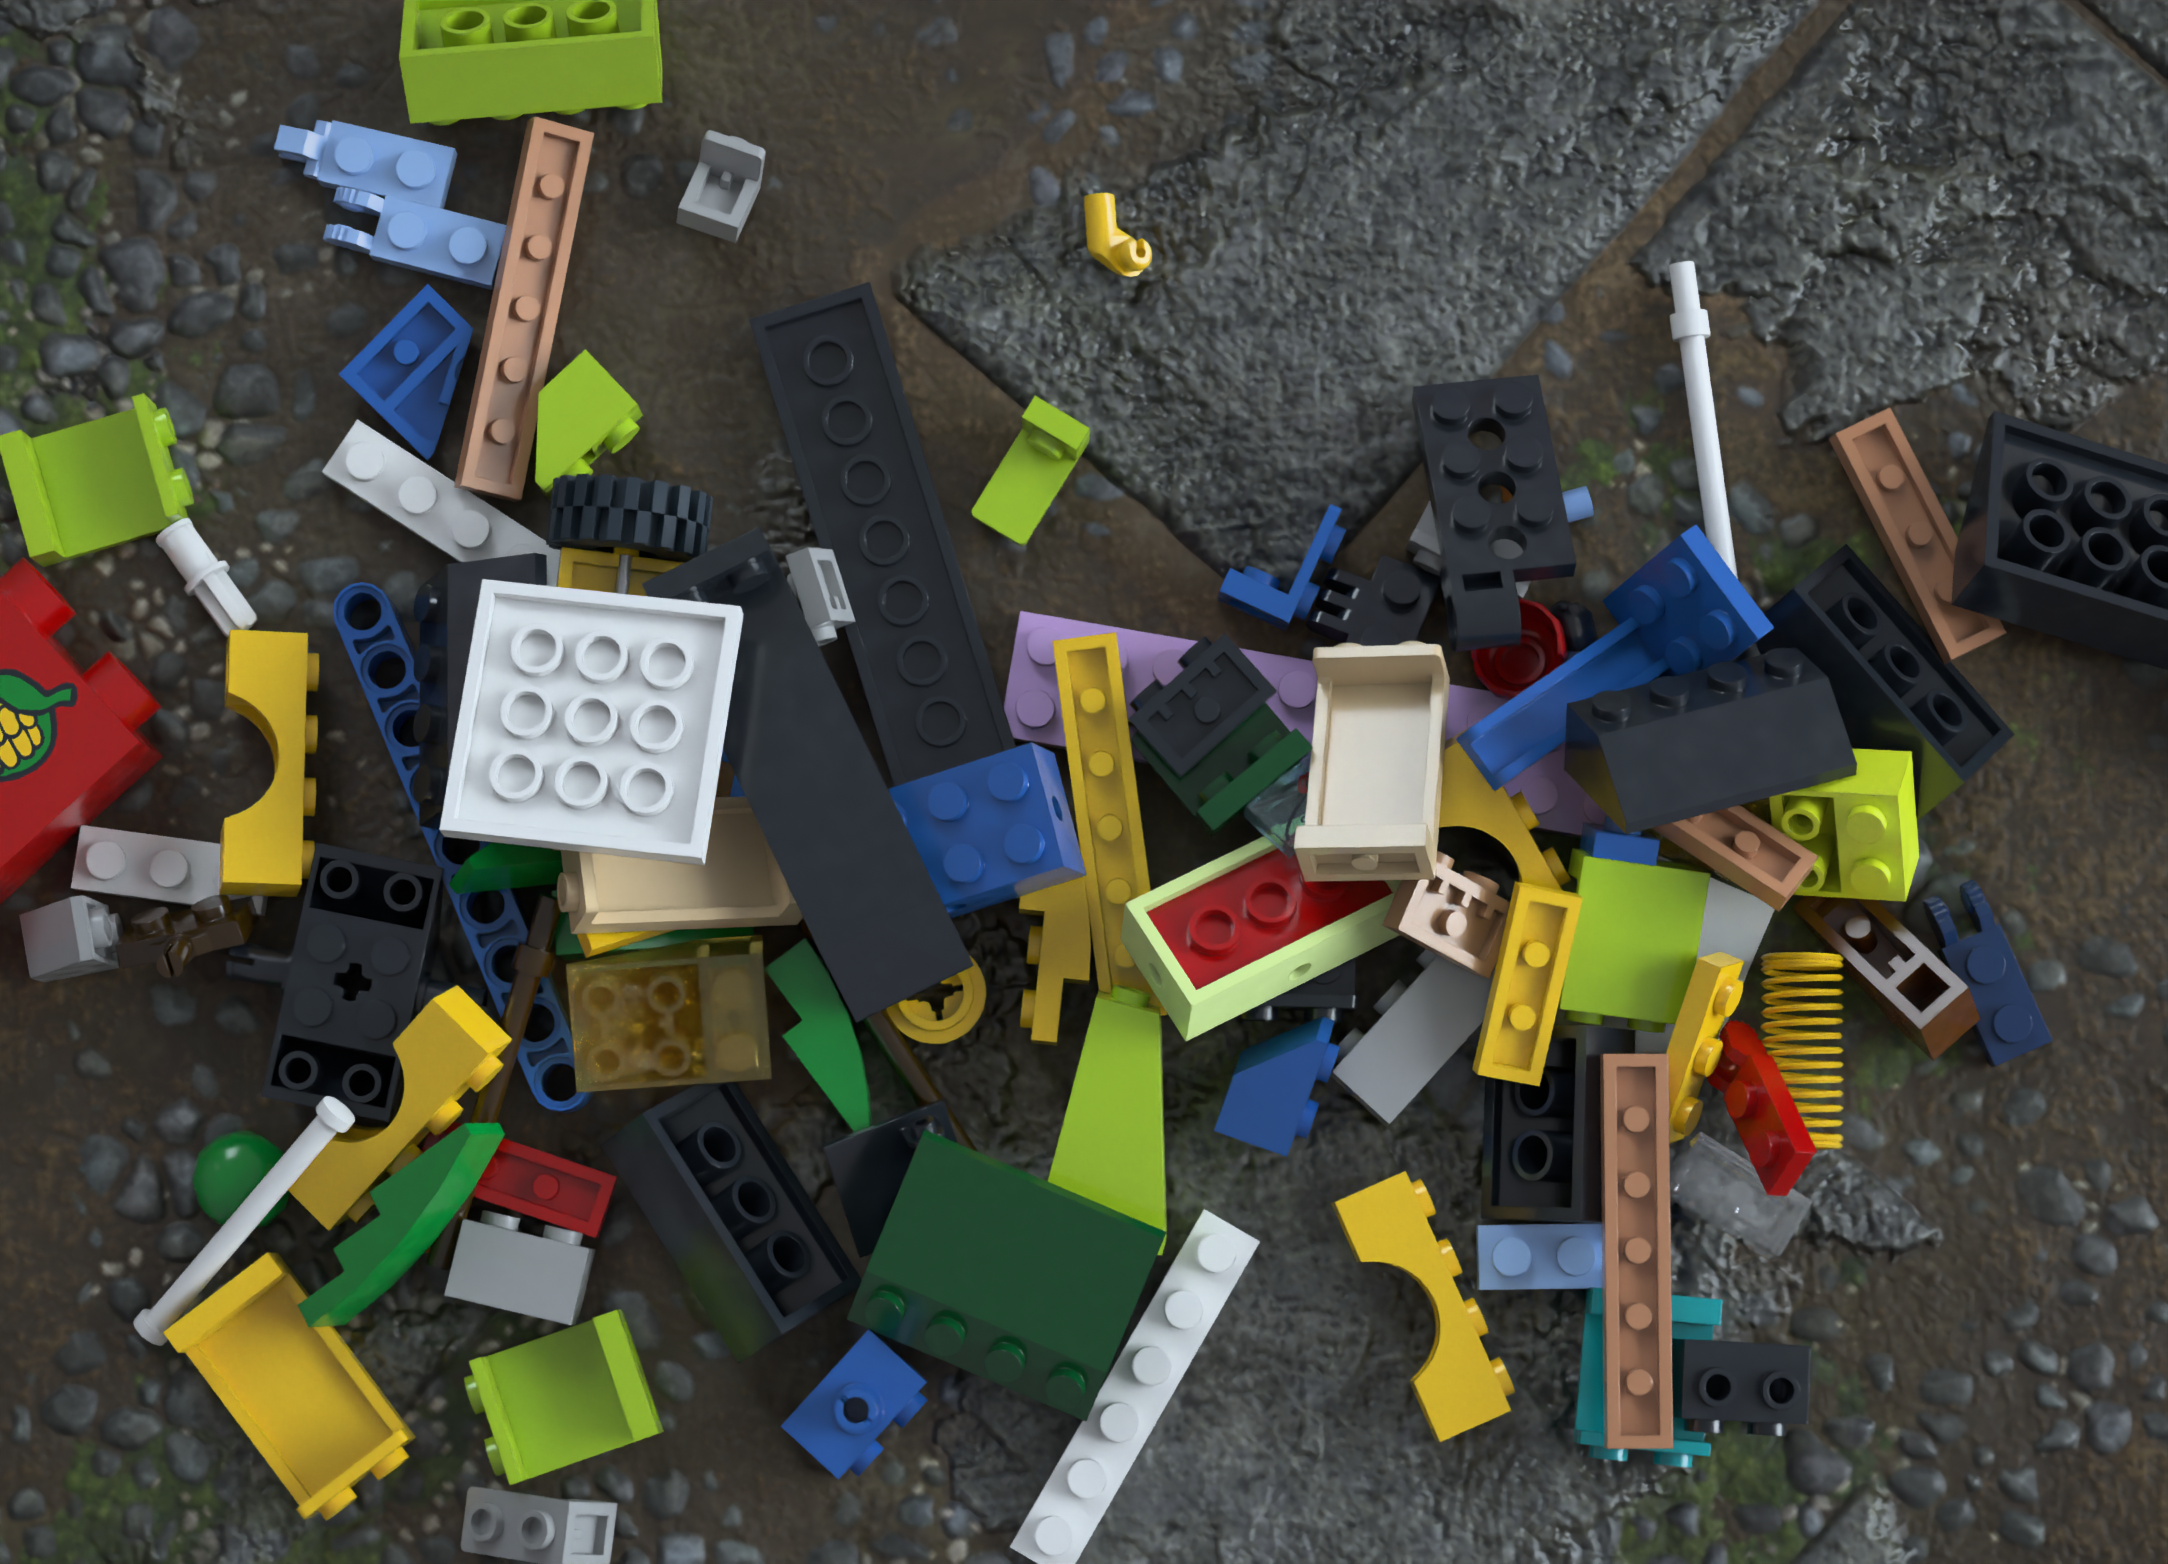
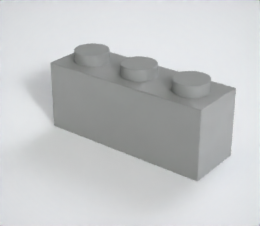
M1425 949L1416 959L1424 970L1410 986L1406 987L1398 979L1372 1007L1381 1015L1379 1020L1365 1035L1358 1028L1354 1027L1339 1043L1338 1046L1340 1048L1336 1058L1338 1064L1332 1070L1330 1076L1384 1126L1389 1125L1483 1022L1496 964L1490 978L1473 975Z

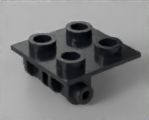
M943 1098L822 1145L860 1258L874 1252L924 1130L958 1143Z

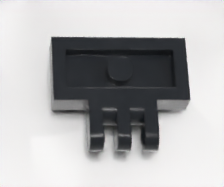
M1381 555L1371 581L1341 569L1331 568L1328 570L1324 580L1325 586L1330 590H1320L1315 601L1316 607L1322 611H1312L1306 626L1312 632L1340 643H1356L1362 646L1398 645L1405 641H1417L1439 587L1440 576Z

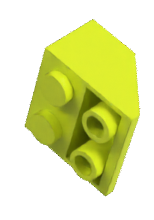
M1852 749L1857 762L1856 775L1769 797L1772 827L1818 856L1812 871L1793 895L1906 902L1919 859L1912 751Z

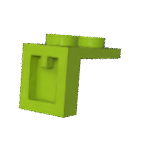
M1035 395L1022 416V430L972 509L973 518L1019 546L1026 545L1087 447L1090 439V428Z

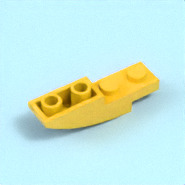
M1084 877L1017 897L1020 898L1019 914L1044 916L1043 926L1030 925L1027 964L1039 965L1036 990L1024 989L1020 1027L1032 1028L1031 1043L1057 1046L1063 982L1089 985L1091 937Z

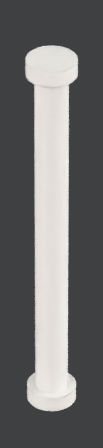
M325 1096L316 1106L318 1115L156 1305L151 1310L143 1309L134 1319V1327L144 1339L158 1346L166 1343L168 1339L163 1332L173 1325L337 1132L345 1133L353 1125L355 1117L346 1105L331 1096Z

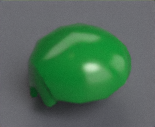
M241 1130L216 1136L198 1154L191 1177L198 1205L209 1218L223 1226L284 1153L275 1144L253 1131ZM288 1190L256 1228L267 1226L286 1208L290 1195Z

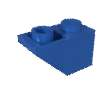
M1322 1016L1242 1050L1221 1105L1214 1131L1286 1157L1295 1135L1307 1139L1319 1106V1102L1308 1098L1315 1079L1325 1083L1328 1082L1340 1046L1329 1043L1334 1020Z

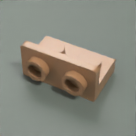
M1437 851L1435 879L1401 880L1382 925L1473 975L1490 978L1498 958L1510 902L1496 895L1500 887L1496 882L1470 871H1464L1462 875L1451 870L1454 859Z

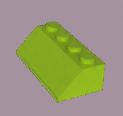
M404 0L399 61L410 124L429 122L433 125L442 126L453 124L460 119L492 117L497 120H511L523 114L555 112L561 115H572L591 108L617 106L621 109L633 110L651 103H662V58L657 0Z

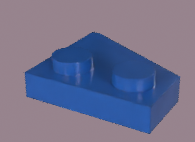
M427 284L339 373V376L428 461L435 453L474 328Z

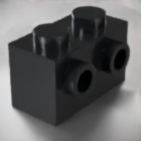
M1672 1338L1673 1417L1685 1419L1684 1431L1723 1433L1724 1421L1747 1422V1434L1786 1436L1787 1424L1808 1425L1811 1346Z

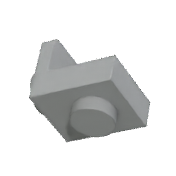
M712 130L706 131L701 143L699 163L678 207L676 223L736 243L761 187L765 150L739 137L727 136Z

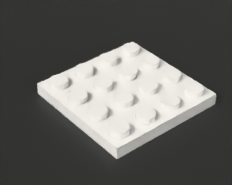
M482 579L439 828L443 836L705 865L744 615L741 606Z

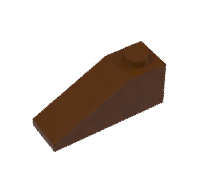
M1805 896L1792 907L1797 917L1830 953L1839 954L1844 958L1842 961L1844 964L1843 968L1888 1019L1932 1061L1980 1020L1969 987L1876 900Z

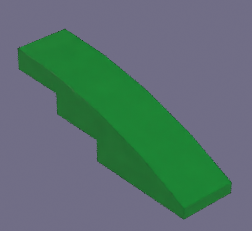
M464 1123L369 1192L380 1215L333 1249L344 1272L298 1304L308 1327L346 1325L390 1289L436 1241L475 1188L505 1135L500 1123Z

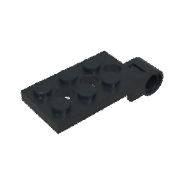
M1539 375L1414 386L1412 404L1442 560L1440 580L1452 650L1454 652L1519 646L1521 641V614L1515 582L1574 577L1576 559ZM1479 431H1487L1498 436L1502 444L1495 449L1484 450L1474 446L1468 437ZM1488 485H1499L1506 488L1513 498L1506 503L1493 504L1483 499L1479 494V490ZM1509 539L1516 542L1522 548L1523 553L1516 558L1505 559L1495 555L1489 545L1496 540Z

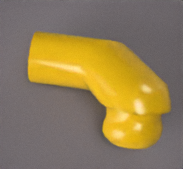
M1094 193L1084 196L1087 248L1090 255L1116 275L1124 277L1139 275L1149 266L1152 260V250L1148 242L1143 238L1136 241L1117 228L1114 194Z

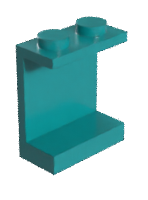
M1589 1287V1289H1586L1573 1442L1589 1445L1588 1457L1627 1461L1628 1449L1604 1448L1602 1288ZM1671 1295L1672 1338L1713 1340L1714 1325L1721 1326L1723 1300ZM1673 1417V1449L1637 1450L1654 1451L1653 1464L1692 1467L1693 1455L1710 1456L1711 1443L1704 1442L1705 1432L1684 1431L1685 1419Z

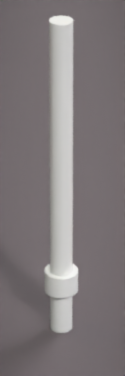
M1678 262L1669 265L1675 313L1669 317L1673 342L1680 343L1706 538L1738 579L1705 338L1711 336L1707 310L1700 309L1694 262Z

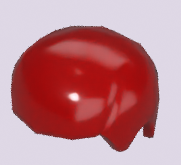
M1518 598L1521 614L1520 645L1471 650V658L1474 661L1473 668L1477 679L1496 697L1508 700L1520 694L1568 659L1565 634L1559 620L1543 604Z

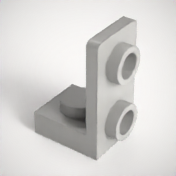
M807 547L786 555L791 572L787 576V582L800 609L804 612L805 619L818 646L820 647L835 641L838 638L835 629L856 621L833 550Z
M470 1487L467 1491L461 1549L464 1552L538 1564H610L617 1503L599 1500L557 1499L485 1487Z

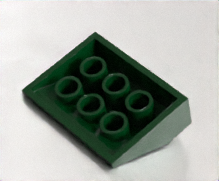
M924 1130L866 1268L847 1320L1087 1421L1166 1232Z

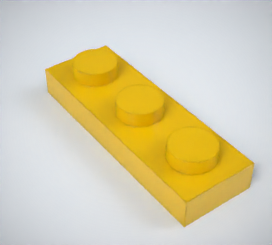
M1515 881L1472 1068L1477 1075L1540 1086L1583 899L1577 893Z
M1717 952L1697 959L1666 1051L1669 1066V1144L1684 1139V1136H1689L1700 1119L1703 1102L1697 1098L1704 1077L1712 1074L1720 1060L1723 1042L1718 1040L1721 1027L1725 1017H1729L1736 1009L1743 992V982L1738 980L1744 961L1724 952Z

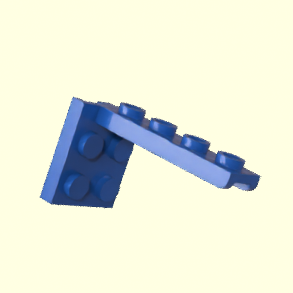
M1694 525L1678 536L1602 600L1619 626L1456 738L1494 791L1565 743L1567 703L1591 698L1602 691H1619L1650 683L1658 677H1675L1707 669L1715 663L1731 662L1774 629L1697 525Z

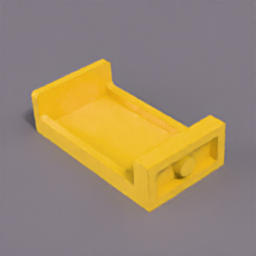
M267 1252L166 1329L163 1334L178 1353L187 1354L299 1504L296 1510L305 1520L314 1517L320 1512L327 1521L357 1498L351 1487L372 1472L379 1481L409 1458V1455L403 1447L414 1440L416 1436L333 1326L308 1327L298 1304L310 1295L278 1253Z

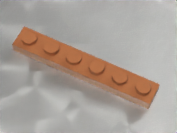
M539 117L527 120L454 488L512 502L522 499L538 418V394L544 388L594 137L593 132Z
M1600 1054L1604 1448L1673 1449L1668 1054Z

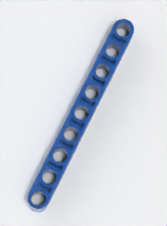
M364 582L350 584L341 590L335 599L333 607L334 621L419 822V803L415 801L413 795L414 779L419 769V746L412 748L403 746L399 735L403 723L410 717L415 716L420 707V682L414 677L416 652L398 609L392 600L373 584ZM363 601H378L382 611L378 623L368 630L354 629L351 616L355 607ZM386 659H402L406 666V673L402 682L394 688H379L375 678L379 665ZM421 827L437 867L445 869L443 881L499 1015L502 1018L512 983L504 982L499 976L497 969L498 961L503 953L517 948L518 941H526L530 928L529 920L516 889L496 890L500 891L504 897V912L493 923H478L474 917L473 905L478 895L484 891L456 894L449 885L462 866L453 864L449 857V844L453 838L444 837L439 829ZM479 841V851L492 842ZM550 972L548 978L541 977L532 1009L537 1007L548 1008L554 1017V1029L548 1038L539 1042H531L523 1035L517 1057L537 1101L549 1110L567 1114L577 1112L588 1104L594 1093L595 1081L591 1067ZM560 1066H571L579 1076L578 1091L569 1100L556 1101L548 1093V1077L553 1070Z

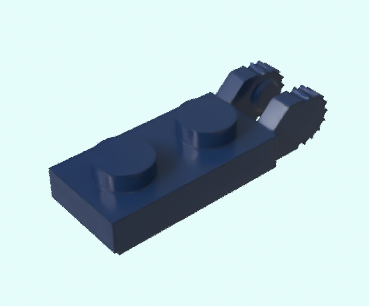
M1972 879L1961 884L1959 888L1961 901L1977 931L1976 934L1959 941L1950 911L1939 896L1936 895L1926 899L1923 904L1925 914L1941 947L1937 951L1941 961L1970 989L1980 1016V1020L1972 1026V1029L1990 1067H1995L2052 1042L2053 1039L2001 925H1995L1993 913L1985 899V895L1978 883Z

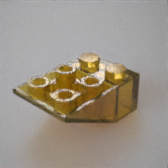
M763 935L697 939L566 965L577 1093L772 1079V1050Z

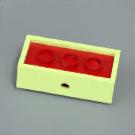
M1300 818L1291 823L1288 833L1290 840L1288 842L1285 837L1286 826H1283L1125 903L1120 940L1184 1040L1188 1041L1399 936V934L1384 927L1382 924L1401 880L1305 882L1294 850L1296 826L1305 825V823L1300 821Z

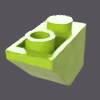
M586 349L539 391L535 482L550 501L554 478H560L563 475L575 477L577 474L592 475L593 470L589 465L606 449L612 454L618 452L633 439L640 429L635 423L643 416L638 404Z

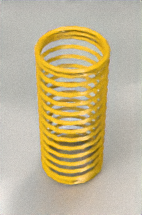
M1814 952L1763 954L1760 957L1763 960L1761 963L1763 967L1760 970L1766 975L1774 976V978L1765 979L1760 984L1765 989L1778 991L1766 993L1760 998L1766 1004L1776 1005L1765 1008L1760 1012L1765 1018L1778 1020L1766 1022L1760 1026L1764 1032L1778 1034L1761 1040L1765 1047L1779 1049L1767 1051L1768 1055L1773 1056L1775 1063H1780L1776 1064L1779 1071L1841 1068L1844 1065L1841 1061L1775 1057L1842 1053L1844 1050L1841 1047L1778 1043V1041L1841 1039L1844 1036L1841 1032L1802 1031L1774 1027L1842 1024L1844 1022L1842 1018L1807 1017L1776 1013L1807 1010H1842L1844 1006L1840 1003L1798 1002L1774 998L1842 995L1844 991L1842 989L1802 988L1774 984L1804 981H1842L1844 977L1840 974H1808L1777 970H1836L1844 966L1842 963L1844 958L1839 954ZM1780 1072L1786 1085L1840 1083L1844 1080L1841 1076ZM1787 1087L1792 1099L1841 1097L1844 1094L1841 1090ZM1794 1102L1799 1113L1840 1112L1844 1109L1841 1105ZM1801 1117L1806 1127H1833L1843 1124L1840 1119ZM1808 1132L1816 1150L1841 1149L1843 1147L1840 1142L1844 1137L1841 1134Z

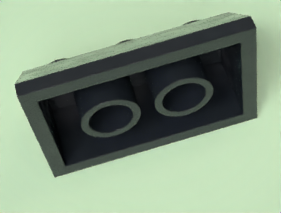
M1554 1025L1540 1086L1485 1076L1481 1219L1602 1223L1600 1054H1635L1636 1030L1592 1025Z

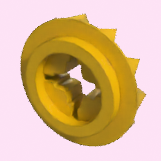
M970 956L974 966L941 981L942 985L952 984L953 987L963 985L962 991L954 992L953 996L944 999L943 1020L937 1021L936 1012L932 1011L929 1002H918L917 999L907 1001L905 999L886 1008L896 1027L908 1037L928 1044H946L968 1033L980 1018L986 1000L984 976L975 960Z

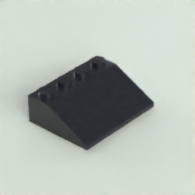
M1994 411L1988 418L1955 550L1951 605L2168 670V464Z

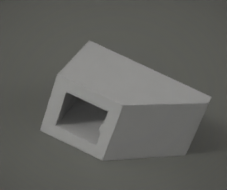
M80 895L69 897L19 915L31 979L49 982L119 968L115 944L124 930L118 913L110 914L109 905Z

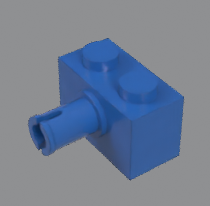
M869 1329L781 1427L837 1479H840L848 1469L859 1477L883 1451L884 1447L875 1439L892 1420L899 1427L903 1428L928 1401L919 1392L928 1380L875 1331Z

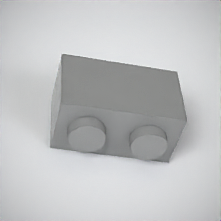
M482 1210L480 1222L463 1219L445 1296L567 1325L578 1324L596 1250L580 1246L582 1233L545 1225L542 1237L518 1231L520 1218Z

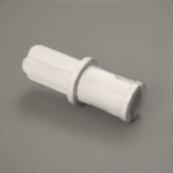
M189 518L178 520L157 536L156 543L159 547L163 548L187 582L184 587L187 595L197 596L226 637L229 636L230 630H249L257 621L256 613L227 574L230 566L225 560L218 562L193 527V523Z

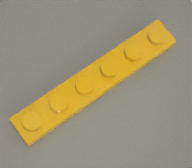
M1117 632L1053 640L1080 852L1087 874L1084 876L1089 907L1099 991L1111 994L1113 985H1122L1151 994L1149 1004L1161 1007V1016L1167 1015L1161 1002L1120 940L1125 903L1150 892L1151 886Z

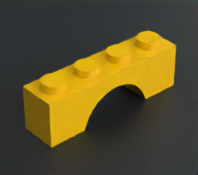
M230 630L226 644L224 707L246 717L262 732L273 755L274 779L265 795L253 806L238 814L224 818L220 838L219 895L297 897L302 885V879H309L315 846L314 841L303 840V816H314L316 778L304 777L305 753L316 754L318 718L317 715H306L307 691L317 692L319 653H308V633Z
M1466 730L1446 740L1439 828L1465 826L1476 828L1492 835L1509 850L1515 859L1519 873V882L1563 891L1561 886L1571 881V878L1553 846L1541 852L1529 830L1540 825L1522 791L1510 797L1504 785L1496 791L1492 789L1456 740Z
M458 985L434 997L392 1043L399 1057L404 1076L403 1099L394 1120L389 1126L365 1127L353 1123L347 1132H337L288 1191L328 1231L349 1218L356 1224L360 1223L376 1208L369 1192L387 1180L390 1175L392 1176L424 1152L417 1145L430 1131L435 1136H438L458 1118L464 1109L457 1101L470 1087L475 1092H478L496 1076L504 1065L497 1056L507 1047L512 1039Z
M1406 1171L1331 1203L1356 1262L1384 1263L1404 1271L1417 1281L1430 1300L1435 1317L1434 1342L1425 1363L1409 1382L1434 1439L1442 1442L1510 1412L1511 1408L1506 1396L1515 1393L1514 1386L1501 1358L1498 1357L1491 1361L1488 1359L1479 1338L1489 1333L1486 1322L1473 1297L1465 1301L1462 1300L1453 1277L1462 1274L1461 1266L1449 1240L1445 1238L1438 1242L1436 1241L1427 1220L1428 1217L1436 1214V1210L1421 1178L1410 1182Z

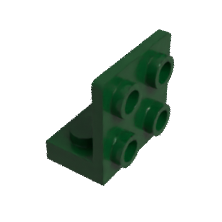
M1267 703L1261 706L1181 779L1138 732L1131 739L1132 745L1211 838L1307 759L1313 749L1297 728L1290 732Z

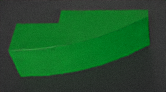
M804 938L764 968V970L802 1019L800 1023L782 1037L855 1133L872 1126L871 1100L863 1054L850 1015L832 977L807 939Z

